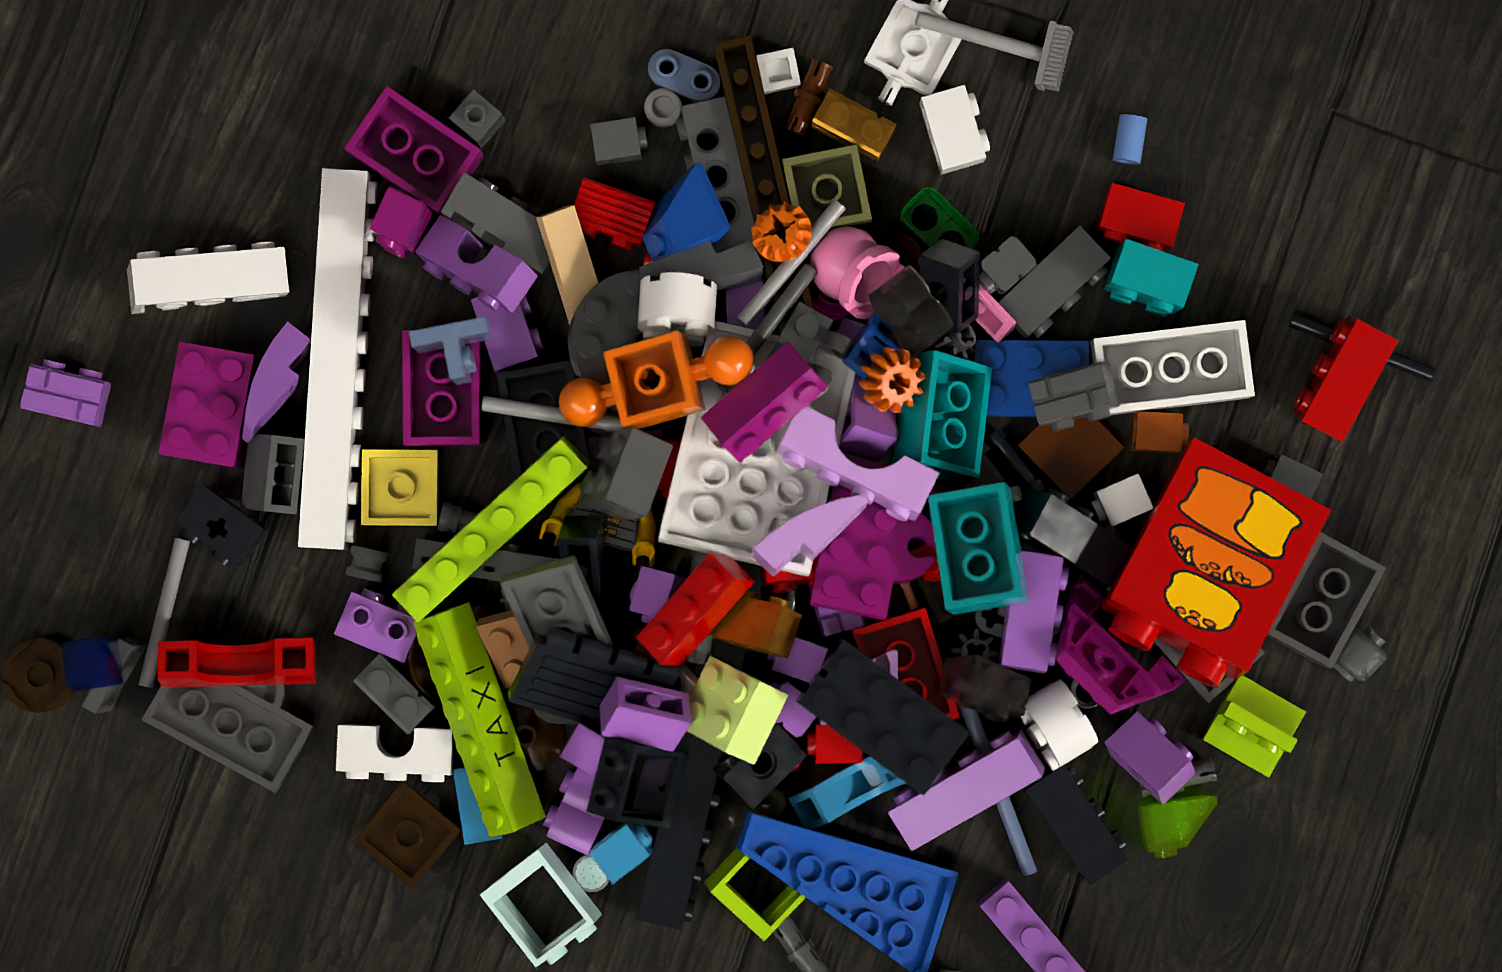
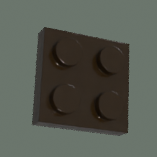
M403 781L354 841L413 889L456 838L462 828L408 783Z

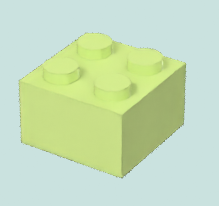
M709 656L689 697L691 724L686 731L728 754L755 764L788 694L740 669Z

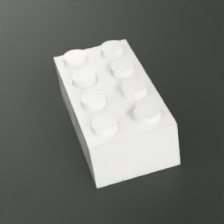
M1245 320L1095 338L1089 342L1091 363L1108 362L1111 367L1114 386L1116 387L1120 407L1110 409L1111 415L1248 399L1255 396Z

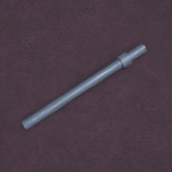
M958 659L945 663L944 667L954 691L952 694L957 709H960L975 749L981 753L991 746L974 704L977 702V698L972 686L967 685ZM1008 796L997 802L996 805L1022 875L1028 876L1037 872L1012 802Z

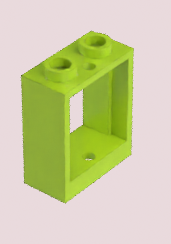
M736 848L704 883L717 899L765 941L806 897L788 885L760 913L727 883L750 859V857Z

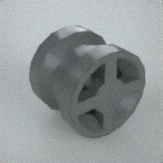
M352 545L350 553L353 559L351 565L346 568L345 575L382 583L384 575L381 572L382 564L387 561L389 553Z

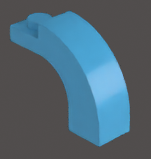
M868 755L862 758L863 763H852L790 797L789 801L803 827L816 829L830 823L856 806L906 782Z

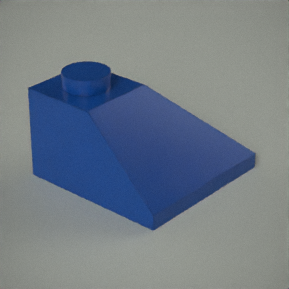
M695 163L656 204L642 238L653 262L707 241H711L712 245H714L731 229L702 163Z

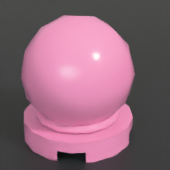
M847 225L835 227L827 231L809 253V265L817 271V274L812 279L815 285L824 295L839 300L840 305L855 318L868 319L887 297L893 301L903 284L905 267L900 264V255L887 246L878 245L866 231Z

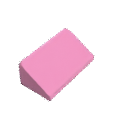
M979 283L978 317L975 320L999 343L1015 329L1016 321Z

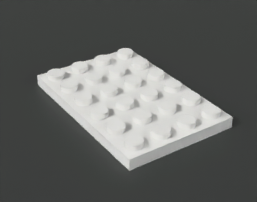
M715 321L714 333L707 335L702 356H705L708 346L720 337L735 336L746 342L755 330ZM771 334L754 356L751 373L765 362L779 338L778 335ZM819 347L810 363L820 365L832 371V380L825 392L818 395L806 407L835 421V439L839 447L855 372L842 363L841 359ZM712 378L701 380L699 384L706 410L687 416L658 542L708 554L710 552L725 554L734 560L760 565L751 556L753 548L772 531L792 518L812 508L826 504L830 485L820 481L816 477V472L804 466L802 469L789 466L782 461V455L776 453L792 419L759 446L754 453L739 463L721 445L700 418L738 384L733 385L726 394L714 385L716 382ZM800 551L781 571L809 577L813 560L811 561Z

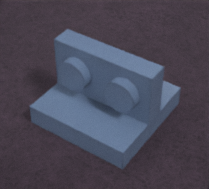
M486 317L409 332L411 346L419 353L444 349L450 380L457 385L472 382L471 373L477 372L473 350L469 346H465V344L495 339L492 323Z

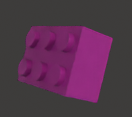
M388 86L383 90L344 147L350 156L409 196L424 202L431 211L439 216H444L441 210L463 173L465 172L472 176L485 157L481 149Z
M402 330L403 445L407 447L483 446L482 341L465 344V346H469L473 350L477 372L471 373L472 382L457 385L450 380L444 349L419 353L412 348L409 332L416 330Z
M179 342L158 454L241 469L246 443L242 439L246 405L252 381L261 358L252 354Z

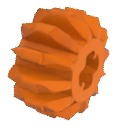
M883 347L881 356L877 353H870L871 366H860L861 370L867 374V377L858 381L860 387L866 389L863 395L864 399L869 403H874L875 408L882 412L887 411L889 408L894 413H900L903 404L908 407L914 406L912 395L914 393L917 395L924 394L922 389L917 386L918 382L926 378L924 373L918 370L921 365L920 361L915 357H910L909 351L903 348L895 351L891 347Z

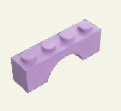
M808 407L803 408L793 417L776 453L782 455V461L796 469H802L804 466L816 472V477L823 483L834 487L840 484L852 490V496L864 494L869 499L867 504H872L874 501L886 507V512L890 516L901 521H907V519L915 521L939 475V472L907 456H903L895 464L882 469H866L855 465L843 455L837 445L835 421Z

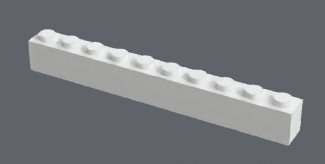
M322 168L298 547L348 550L349 543H354L356 538V520H350L351 505H357L359 494L358 482H353L354 467H359L361 461V445L355 444L356 429L361 430L363 426V407H357L358 392H364L366 384L365 369H360L361 354H367L368 332L362 331L363 316L369 317L371 305L370 294H365V280L371 279L373 273V257L367 256L368 241L373 242L375 234L369 229L373 221L369 217L370 204H376L378 195L377 181H372V175L368 171Z

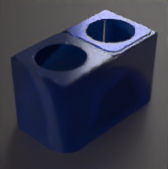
M104 637L82 639V641L64 642L62 644L66 688L82 690L83 688V690L124 683L117 641Z

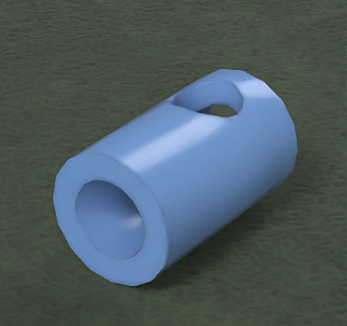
M1121 114L1119 116L1113 161L1132 165L1141 163L1147 118L1129 114Z

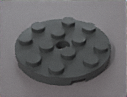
M639 270L618 273L601 281L582 299L576 308L568 334L569 356L576 376L579 375L580 378L593 379L600 385L611 383L603 352L633 344L636 337L643 335V332L638 329ZM706 337L702 346H690L693 359L702 356ZM654 374L655 380L650 382V387L656 388L659 385V375ZM616 405L607 408L610 412L619 415Z

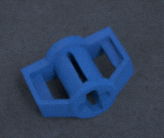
M880 306L858 332L851 343V348L841 362L860 377H867V374L861 370L860 366L867 365L870 367L871 365L858 356L859 353L862 351L869 357L870 353H877L881 356L883 347H891L895 351L903 348L908 351V327ZM878 324H881L898 338V345L877 329Z

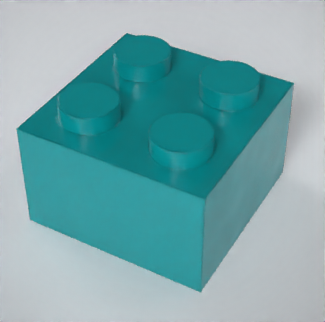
M1126 239L1117 247L1103 290L1111 292L1109 298L1127 305H1131L1132 301H1137L1147 305L1145 311L1160 317H1167L1168 314H1175L1184 308L1199 264Z

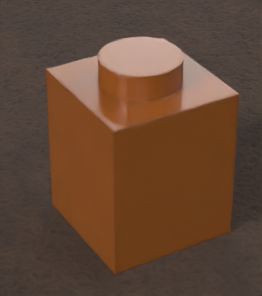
M1144 411L1133 413L1131 451L1181 452L1182 445L1187 446L1189 424L1183 423V414Z

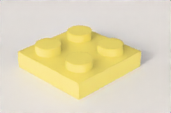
M362 449L361 525L438 526L439 450Z

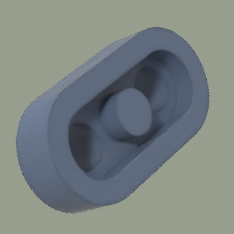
M670 49L656 52L649 60V77L660 88L672 90L677 95L696 103L714 99L719 93V75L713 67ZM663 62H670L673 64L674 69L669 74H663L659 69L660 65ZM699 76H704L709 81L708 85L703 89L697 88L694 84L695 79Z

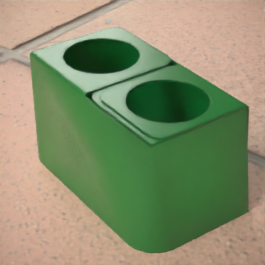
M927 187L922 189L903 208L899 218L928 248L939 241L940 236L946 231L960 233L964 238V247L973 249L979 241L978 231L933 188ZM923 204L932 206L938 214L936 225L927 231L917 229L911 220L913 210Z

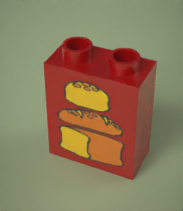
M1194 437L1181 452L1153 509L1150 511L1133 544L1132 551L1100 607L1115 616L1108 630L1122 641L1144 651H1150L1156 638L1183 652L1177 668L1191 678L1208 686L1218 688L1224 675L1236 680L1249 671L1331 509Z

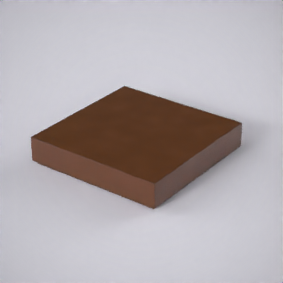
M1088 418L1073 419L1074 427L1053 432L1051 425H1038L1017 447L1071 500L1125 448L1099 420L1088 422Z

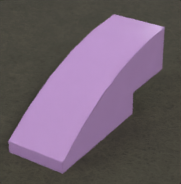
M862 494L841 498L812 508L772 531L753 548L751 556L772 577L800 551L812 561L866 508L869 499Z

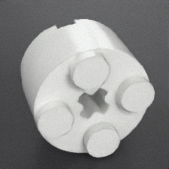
M678 272L660 273V280L650 282V275L644 277L640 281L638 329L643 332V340L678 331L688 336L690 346H702L704 338L714 333L716 283L711 281L710 286L704 285V277Z
M1061 679L1048 684L1013 705L1023 724L1030 723L1031 726L1025 731L1035 748L1039 749L1042 746L1045 748L1041 753L1052 771L1099 743L1088 718L1081 713L1077 706V700Z

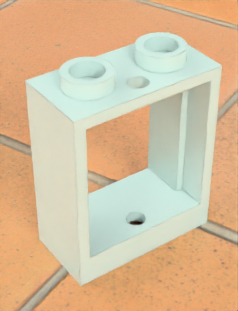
M547 843L543 844L480 894L535 967L545 960L550 965L555 963L568 952L565 945L574 938L579 943L585 940L597 930L594 923L602 915ZM541 866L545 867L583 916L547 945L542 942L506 895Z

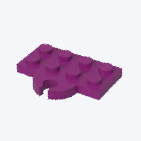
M844 455L855 465L866 469H882L891 466ZM840 484L837 487L831 486L828 503L841 498L852 497V490ZM874 501L872 504H867L866 508L818 555L809 605L885 620L887 618L893 583H908L920 578L936 559L929 555L924 558H915L908 551V542L913 539L922 540L928 547H936L932 523L921 512L915 521L910 519L901 521L890 516L886 512V507Z

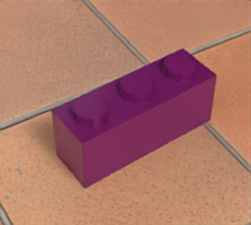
M388 187L369 229L377 236L375 242L385 248V251L402 259L406 258L407 253L417 257L418 254L415 250L429 232L435 216L424 202Z
M788 341L700 418L721 445L741 463L774 433L784 427L803 408L813 402L828 386Z

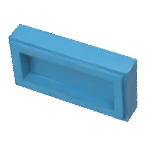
M465 767L453 769L464 845L502 839L503 835L489 836L487 828L482 821V814L476 797L469 785V778Z

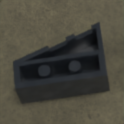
M1011 483L1010 488L1019 486L1022 493V500L1013 503L1018 534L1023 536L1021 541L1030 546L1035 544L1052 556L1064 557L1063 565L1091 581L1112 587L1133 549V546L1121 539L1123 533L1105 523L1100 526L1094 522L1096 515L1080 506L1072 508L1067 504L1069 498L1059 491L1048 488L1047 492H1042Z

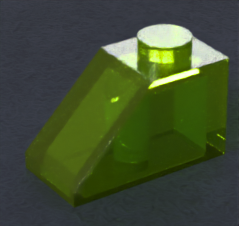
M1208 793L1172 799L1163 805L1160 802L1137 805L1144 850L1148 853L1154 852L1155 858L1178 855L1177 848L1188 846L1217 805V795Z

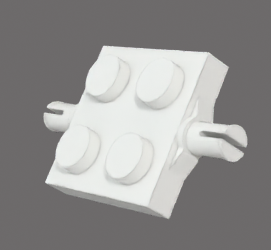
M912 0L896 1L864 60L865 64L882 72L888 79L880 96H878L881 102H884L889 91L892 90L886 101L887 105L892 106L901 87L914 89L925 96L931 95L934 92L962 39L915 26V19L920 11L949 20L942 13L948 0H941L940 2H938L939 0H931L929 5L915 3Z

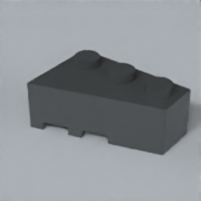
M464 172L441 210L444 217L466 228L473 236L491 247L496 245L522 259L534 272L545 278L551 268V264L536 216L529 213L531 207L513 196L508 200L497 193L499 188L481 177L476 180Z

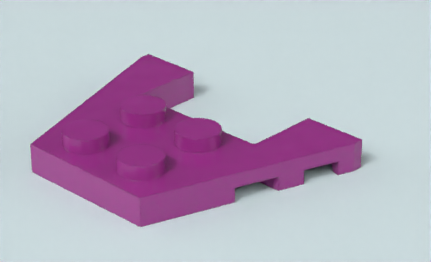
M1080 575L1070 585L1055 660L1063 667L1064 671L1074 678L1091 695L1092 699L1109 714L1176 690L1184 683L1186 678L1163 655L1146 671L1092 618V614L1105 598Z

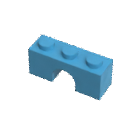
M623 822L598 841L589 854L611 883L614 884L650 856L653 849L651 841H653L654 835L647 825Z

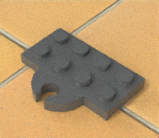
M285 685L162 688L161 686L141 719L150 726L275 794L314 728L312 725L281 709L285 698Z

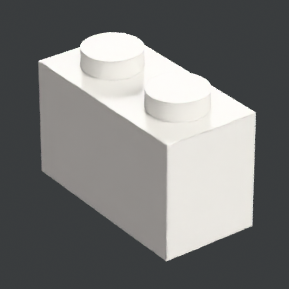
M965 85L921 97L919 105L940 175L983 163L986 159L985 152L990 151V145L985 130H978L974 116L979 115V108L974 93L967 94Z

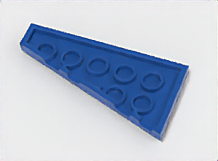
M747 812L736 847L738 850L910 972H928L959 872L757 813Z

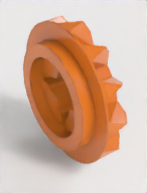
M787 202L776 206L769 204L766 211L762 214H757L754 227H751L752 243L758 253L770 261H789L802 254L809 245L812 236V225L806 213L799 206L796 207ZM776 221L782 223L784 227L790 226V228L785 230L786 243L777 234L771 236V234L776 232Z

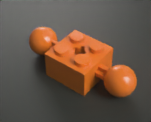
M674 331L603 352L611 383L600 385L590 378L574 379L562 389L559 396V409L569 423L579 427H588L599 422L605 415L608 407L616 405L621 426L624 428L634 427L636 429L705 411L706 408L699 381L712 378L715 382L722 385L739 384L752 371L754 364L753 353L744 340L735 336H723L714 340L708 346L705 356L693 359L688 336ZM654 374L660 376V383L656 388L650 387V382L655 380Z

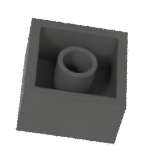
M634 427L607 432L597 442L594 450V456L597 457L592 471L587 472L581 483L580 491L583 492L580 503L619 521L647 517L673 445Z

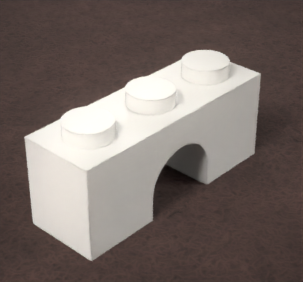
M338 725L336 771H346L347 779H369V772L384 773V780L405 781L407 774H422V781L444 782L445 775L454 774L455 739L451 728L416 727L414 728V742L410 751L404 756H394L386 752L381 745V725Z

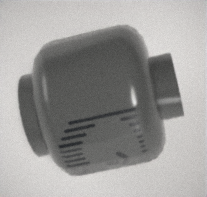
M1355 626L1334 668L1350 682L1354 679L1359 681L1367 680L1387 658L1386 652L1381 647L1386 641L1370 626L1365 630Z

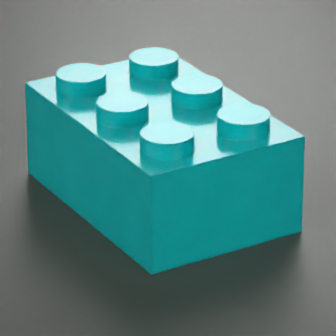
M936 350L910 354V357H915L920 361L921 365L918 370L924 373L926 377L917 383V386L922 389L924 394L917 395L914 393L912 395L914 406L908 407L903 404L901 412L898 413L896 426L899 428V436L893 449L892 465L903 456H907L939 472L937 479L955 482L979 479L992 367Z
M1001 482L929 495L928 499L945 609L955 615L1029 602L1011 488L1006 483Z

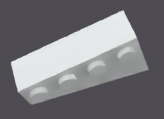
M259 242L251 244L252 250L237 251L236 245H222L213 247L214 253L199 254L198 248L175 250L176 256L160 257L159 251L137 253V259H131L127 268L131 313H145L144 305L156 304V307L159 309L172 310L187 306L189 301H194L195 305L207 306L224 303L225 298H232L233 302L286 297L289 293L285 248H275L274 242Z

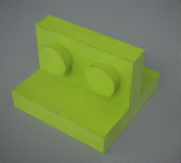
M1242 675L1234 680L1201 739L1269 778L1283 752L1291 753L1298 741L1292 736L1306 711Z

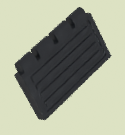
M549 627L545 636L537 634L508 691L509 702L601 729L600 704L616 677L679 691L681 688L680 667L661 665L656 659H653L649 667H646L648 663L647 656L617 648L614 655L611 656V645L582 637L578 645H575V634Z

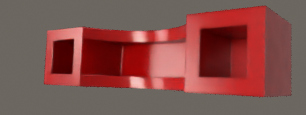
M313 638L273 639L269 642L253 645H214L199 641L158 642V681L162 688L316 684V645Z

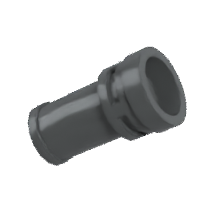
M444 501L437 531H451L456 534L478 513L462 510V506L457 507L450 502Z

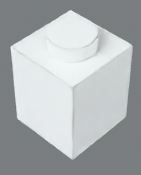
M1139 474L1093 492L1095 501L1091 502V507L1098 522L1105 521L1110 526L1117 525L1153 509Z

